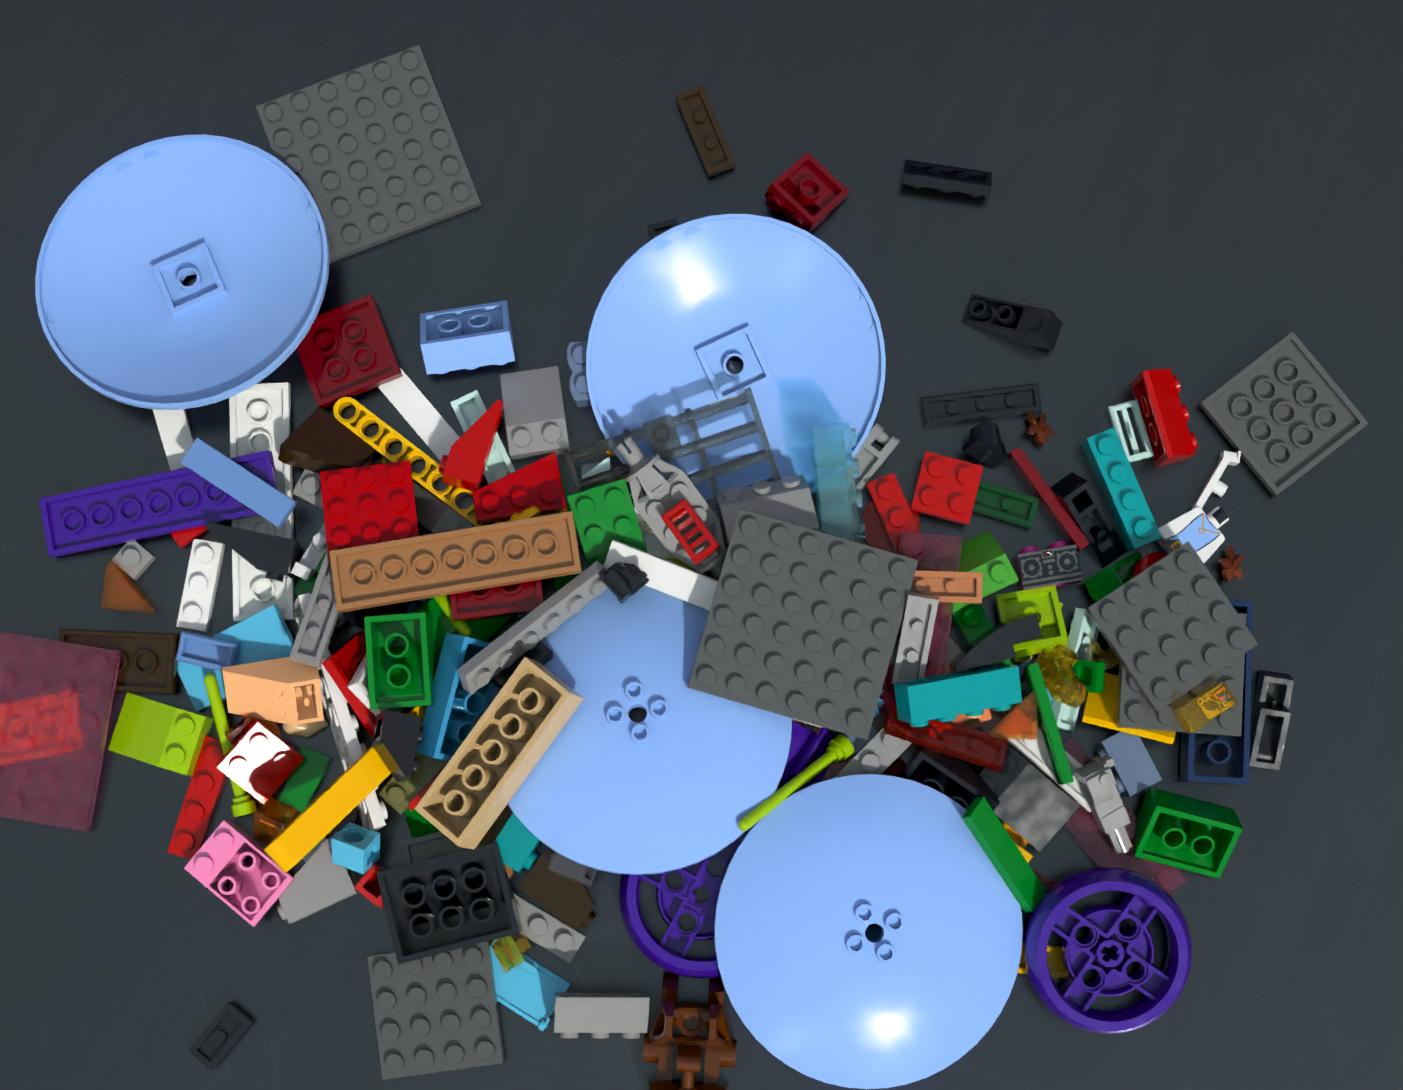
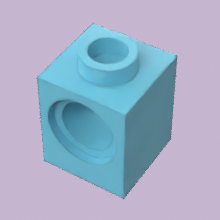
M348 822L340 831L335 832L331 838L332 863L364 875L380 858V833Z

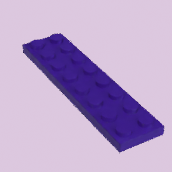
M267 450L230 458L278 489L272 451ZM188 467L39 498L48 556L53 558L206 526V522L218 524L259 515Z

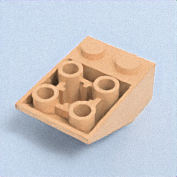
M290 657L222 667L228 713L293 726L324 721L320 677L317 667L291 661Z

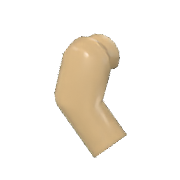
M324 716V721L294 726L283 724V729L290 735L309 738L327 727L329 722Z

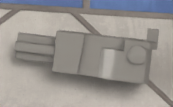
M1107 754L1100 758L1094 757L1093 762L1074 770L1073 773L1089 805L1097 828L1108 834L1116 854L1120 852L1126 853L1133 846L1124 826L1131 822L1116 788V781L1110 768L1115 763L1113 758Z

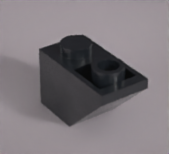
M384 710L377 715L372 746L397 782L403 783L412 778V775L416 774L419 759L415 757L417 745H420L423 738L424 730L423 727H420L421 717Z

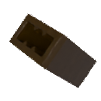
M318 407L281 444L278 460L288 465L320 473L323 471L374 465L375 463L372 460L375 449L322 408Z
M547 846L517 888L575 931H578L581 926L587 929L597 915L592 911L596 904L585 885L560 877L548 870L552 849Z

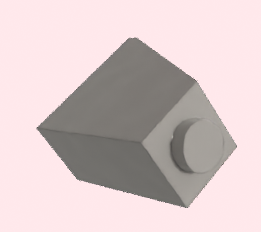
M332 837L323 842L295 874V879L278 898L277 910L283 920L287 919L289 924L300 921L360 893L354 888L357 880L353 871L332 863V849L330 848Z

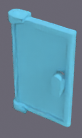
M501 938L493 940L490 949L497 1001L536 1025L543 1032L548 1027V1023L551 1020L550 1017L554 1012V992H566L571 983Z

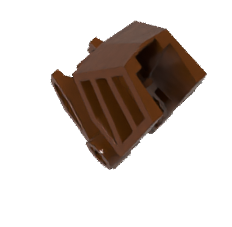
M664 973L661 1005L650 1033L644 1034L643 1062L658 1063L657 1079L647 1078L649 1090H727L729 1083H719L720 1067L735 1068L737 1040H732L723 1008L724 986L721 976L709 978L708 1008L695 1003L677 1006L679 975ZM675 1046H678L676 1071H682V1080L679 1087L678 1084L672 1083ZM705 1047L703 1085H697L696 1088V1085H694V1073H700L701 1048Z

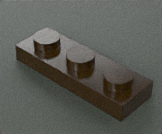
M703 85L675 95L676 102L707 176L711 177L735 167V161Z

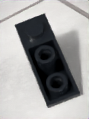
M971 294L962 319L964 323L1020 343L1049 350L1054 349L1063 324L1052 310Z

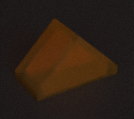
M109 562L105 569L101 608L109 611L152 614L155 608L126 573L115 563Z
M1034 691L1029 692L1022 699V702L1018 703L986 735L990 739H1037V694Z
M270 797L256 810L253 816L254 839L268 845L295 819L298 809Z

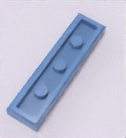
M196 437L180 462L279 528L283 526L297 504L296 501L198 437Z

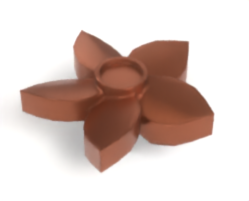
M1031 412L1026 413L1031 424L1026 428V433L1034 435L1035 441L1040 446L1044 445L1047 437L1055 434L1050 426L1045 425L1046 414L1036 418Z
M1228 546L1227 558H1220L1218 561L1220 567L1224 568L1222 570L1224 582H1229L1233 578H1243V571L1239 565L1245 556H1235L1233 546Z

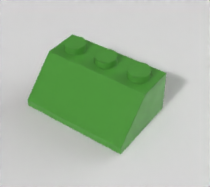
M989 531L918 564L916 570L983 572L982 600L1019 581L1006 553ZM939 602L935 621L938 622L949 617L952 613L973 603Z

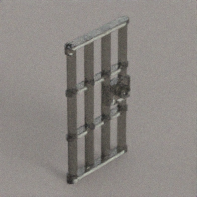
M750 387L744 389L745 392L723 400L693 410L690 408L684 409V413L673 417L670 413L642 423L643 427L629 431V428L623 430L624 433L572 451H569V449L563 450L576 491L623 478L630 472L631 467L627 463L579 480L574 466L575 462L615 449V446L620 442L625 446L624 439L628 436H631L634 442L647 438L652 454L658 453L661 456L660 459L666 462L699 452L704 469L687 476L694 485L705 481L709 482L714 497L707 499L706 502L712 510L718 508L715 494L719 492L714 480L716 477L768 460L773 477L763 481L781 480V476L778 472ZM749 403L754 421L700 438L695 421ZM689 424L695 441L681 445L676 428ZM756 432L759 433L764 449L710 467L705 453L706 449ZM630 494L631 500H632V503H633V506H634L632 494ZM645 521L639 522L642 534L652 531Z

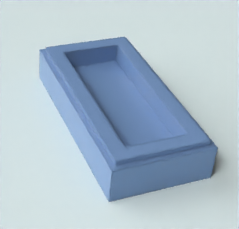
M181 631L175 661L222 671V667L237 665L241 644L193 632Z

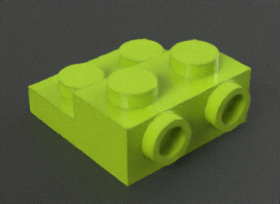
M1055 585L995 595L1000 623L1028 612L1037 614L1042 637L1014 644L1015 662L1029 661L1033 658L1032 655L1044 653L1045 657H1055L1062 654V650L1067 648L1069 640Z

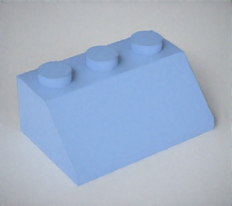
M507 300L421 313L420 346L427 375L435 373L446 374L449 371L461 369L473 370L481 366L504 365L515 361Z

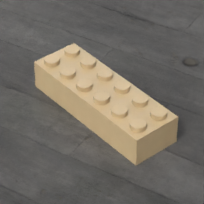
M524 657L415 807V810L458 847L475 849L584 698L540 662Z

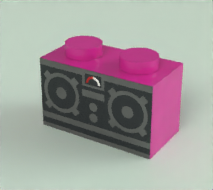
M1067 541L1049 544L1050 549L1038 551L1037 546L1020 549V554L1013 557L1015 572L1019 579L1017 582L1019 591L1051 585L1058 587L1082 581L1083 577L1076 544L1068 546Z

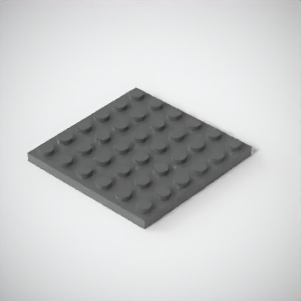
M419 45L256 106L274 156L299 177L320 210L329 243L330 263L482 205Z
M739 508L687 688L868 740L905 610L907 594L910 592L919 560Z

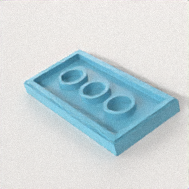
M275 604L212 636L241 644L237 665L289 657L294 644L293 637L278 605ZM178 661V674L196 712H201L210 707L204 683V677L208 673L216 676L222 700L226 699L222 671Z

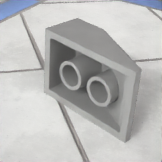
M559 366L501 374L505 426L512 461L542 458L556 452V455L572 453Z

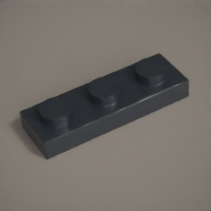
M905 160L902 184H907L913 188H934L945 193L961 192L972 197H990L992 172Z

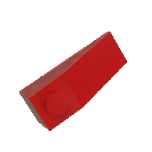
M497 400L451 446L449 455H443L439 466V472L443 473V483L473 492L479 489L503 413L504 401Z

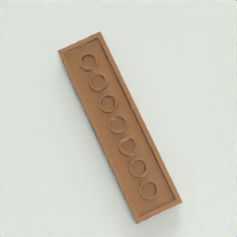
M572 511L329 551L336 609L339 613L582 573Z

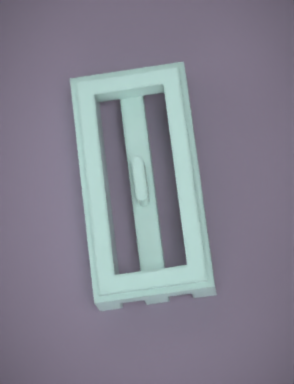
M1135 399L1109 406L1107 411L1112 428H1115L1129 463L1153 457V450L1138 400ZM1127 408L1132 409L1144 449L1142 453L1139 452ZM1119 410L1133 455L1131 456L1129 455L1117 411Z

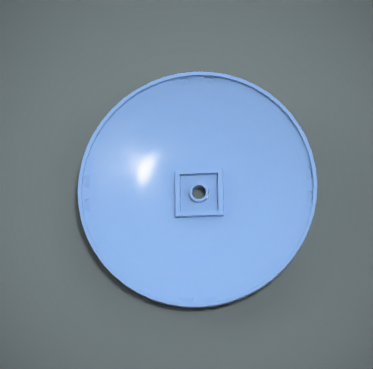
M205 134L172 136L144 143L115 156L86 177L67 197L49 225L41 245L35 276L36 304L43 331L59 359L77 378L100 394L120 403L154 410H181L220 402L249 389L269 376L286 361L309 332L318 315L328 282L330 258L326 228L320 210L299 177L276 157L256 146L228 137ZM187 276H197L196 282L193 285H183V281Z
M722 214L691 220L667 230L641 247L616 273L602 295L591 324L586 350V377L592 409L600 430L619 460L629 470L631 469L619 451L615 449V446L622 442L626 449L631 451L624 442L625 438L631 436L645 457H651L658 453L661 456L660 459L682 469L716 514H719L715 494L721 493L728 488L736 487L740 489L749 487L759 481L772 482L781 480L787 475H804L811 494L826 485L848 465L867 438L879 410L885 383L886 356L880 321L868 292L853 269L838 253L809 232L787 222L752 214ZM732 356L739 357L743 362L742 370L736 374L730 373L726 368V362ZM652 465L664 478H666V476L656 466Z
M645 585L621 604L618 598L607 588L601 595L596 596L578 613L572 615L558 629L549 633L540 641L551 649L553 653V658L544 666L584 699L511 798L508 806L530 833L558 854L578 864L616 874L646 875L682 869L717 854L733 843L745 832L738 828L739 820L775 793L788 759L792 718L687 688L710 612L709 610ZM496 685L488 698V701H490L489 705L501 690ZM633 708H643L647 713L646 718L641 722H633L629 718V712Z
M879 774L847 775L824 780L795 792L758 821L739 844L727 866L716 903L714 945L717 965L725 991L743 1024L760 1044L787 1066L808 1077L841 1087L880 1089L901 1086L927 1078L959 1060L992 1027L1010 996L1017 976L1023 939L1022 912L1020 904L963 821L962 817L967 811L964 807L943 793L913 780ZM875 923L881 927L882 934L877 941L872 942L866 938L865 931L870 924Z

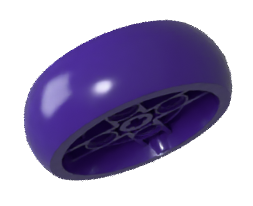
M751 828L717 854L699 863L673 870L681 873L683 876V884L679 888L673 889L666 884L665 878L669 872L646 875L621 874L619 907L624 926L633 943L651 962L668 972L683 977L705 979L720 976L716 955L699 957L686 955L693 940L707 941L714 939L715 909L720 885L731 858ZM713 858L721 859L725 864L724 872L719 876H713L707 870V864ZM642 879L656 886L657 908L668 926L661 941L649 928L642 912L640 900ZM701 886H706L708 888L707 894L710 896L709 900L706 902L703 899L702 903L696 902V895L693 893V890L696 887L700 889ZM684 913L692 914L696 919V925L691 930H683L678 924L679 917Z
M1116 867L1090 868L1062 879L1047 891L1039 901L1026 929L1024 941L1025 966L1036 994L1043 1004L1057 1017L1076 1028L1091 1033L1122 1034L1138 1030L1153 1023L1163 1016L1177 1001L1187 983L1191 970L1192 941L1188 924L1179 905L1157 882L1128 869ZM1101 891L1126 892L1119 905H1097L1081 913L1070 906L1077 900L1092 893ZM1156 913L1164 924L1168 940V952L1163 970L1153 964L1154 942L1148 928V924ZM1126 918L1132 919L1133 925L1130 930L1126 932L1119 931V924L1122 920ZM1087 926L1090 928L1089 935L1086 938H1075L1076 930L1079 927ZM1052 930L1063 937L1062 960L1068 973L1060 988L1054 982L1047 962V945ZM1105 946L1107 948L1112 947L1114 953L1112 955L1104 954L1102 949ZM1130 963H1140V969L1137 973H1126V968ZM1087 970H1097V976L1093 981H1083V975ZM1135 988L1144 994L1137 1000L1116 1008L1098 1009L1090 1007L1098 995L1108 997L1119 996L1129 993Z

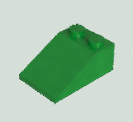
M420 612L364 617L370 710L433 705L434 631L432 613Z

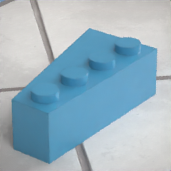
M446 633L433 681V705L426 707L422 723L424 730L423 738L420 745H417L416 753L450 761L475 726L481 712L486 711L490 703L488 698L495 685L489 681L487 685L470 695L463 689L457 669L490 643L462 635Z

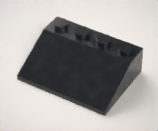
M498 841L477 846L475 849H466L376 873L398 964L518 934L523 930Z

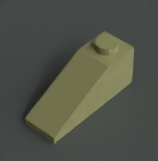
M416 753L415 757L419 759L416 774L403 783L397 782L392 777L379 795L401 815L409 809L408 804L438 775L449 761Z

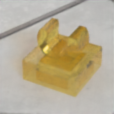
M1098 642L1092 643V649L1098 655L1093 657L1092 660L1105 662V670L1120 665V660L1110 645L1106 651H1102Z
M511 935L499 939L491 946L505 973L523 963L524 959L521 954L531 948L526 936L514 942Z

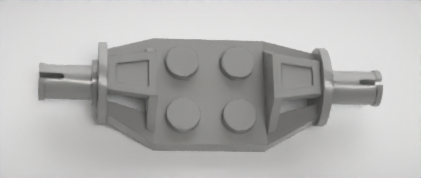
M628 436L624 439V442L631 451H628L622 442L616 445L615 449L619 451L631 467L624 480L630 483L634 507L670 555L694 568V571L699 573L709 571L715 579L719 580L728 546L724 544L718 516L682 469L660 459L661 456L658 453L651 457H645L632 437ZM652 465L656 466L666 476V478H664ZM684 498L720 545L718 550L697 565H695L660 517ZM687 513L677 520L674 525L677 527L688 519L690 515ZM695 522L690 524L680 532L681 535H685L697 524ZM699 531L687 540V543L690 545L703 535L702 531ZM708 539L693 550L694 553L698 554L710 545Z

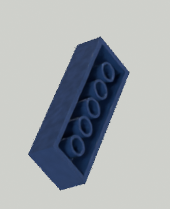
M1229 600L1237 613L1247 614L1246 626L1253 635V601ZM1252 649L1245 653L1241 736L1181 732L1180 782L1230 785L1249 784Z

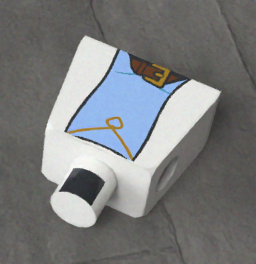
M1218 506L1207 515L1200 507H1196L1159 527L1162 538L1158 540V543L1169 554L1189 541L1202 562L1205 563L1224 542L1225 537L1218 528L1225 524L1229 518L1224 510Z

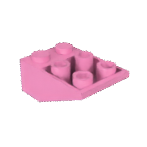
M223 820L184 867L186 871L253 927L258 924L295 879L289 872L284 873L263 850L264 848L231 820Z

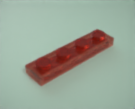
M892 701L889 705L883 733L996 772L1003 768L1008 740L952 721L939 722L938 719L928 720L929 725L910 727V723L898 720L896 702Z

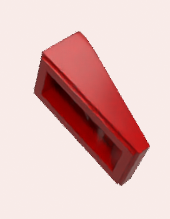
M685 498L660 516L695 565L720 548V545ZM688 513L690 517L676 527L674 523ZM693 522L697 524L685 535H681L680 532ZM699 531H702L703 535L690 545L687 543V540ZM708 539L710 545L698 554H695L693 550Z

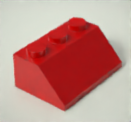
M1171 368L1142 371L1131 382V387L1135 399L1138 400L1154 454L1152 458L1155 468L1190 459L1196 454L1195 449L1198 446L1194 433L1189 432L1186 422L1189 421V413L1186 405L1181 404L1178 395L1181 388L1177 376L1172 375Z

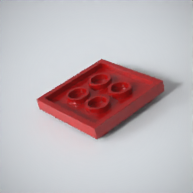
M410 460L320 472L329 560V551L419 536Z

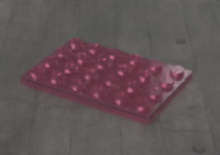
M1 632L0 817L80 831H90L121 651Z

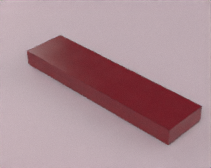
M1017 447L1008 454L1009 462L1035 498L1040 499V505L1068 544H1076L1078 552L1089 545L1087 538L1022 448Z

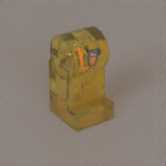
M1058 644L1037 659L1036 663H1039L1043 679L1052 698L1070 707H1077L1084 702L1087 694L1085 685L1078 681L1072 666L1078 659L1073 650Z
M1221 681L1207 690L1196 694L1172 709L1186 734L1195 733L1204 727L1206 723L1234 706L1237 701L1225 682Z

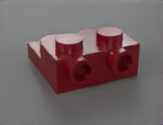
M807 152L770 184L764 196L767 198V204L771 210L775 212L781 211L788 218V223L810 233L825 220L828 213L847 198L850 191Z

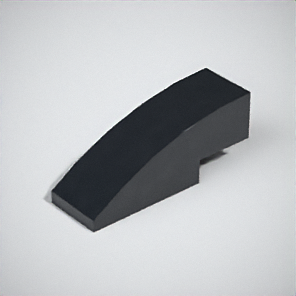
M1028 612L992 627L958 654L950 663V670L958 673L1016 657L1013 648L1014 644L1042 637L1037 614Z
M1259 670L1250 730V766L1273 770L1280 769L1291 716L1289 705L1295 681L1290 674Z

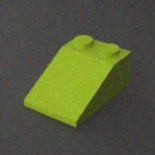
M127 692L108 750L160 768L192 776L204 738L209 735L214 718Z

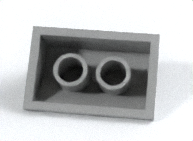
M787 475L781 480L772 482L759 481L749 487L740 489L732 487L715 494L720 524L728 545L739 508L820 532L810 488L804 475Z
M554 992V1033H560V1038H578L579 1033H591V1038L598 1039L609 1038V1033H622V1038L627 1039L640 1038V1033H647L650 997L646 993Z

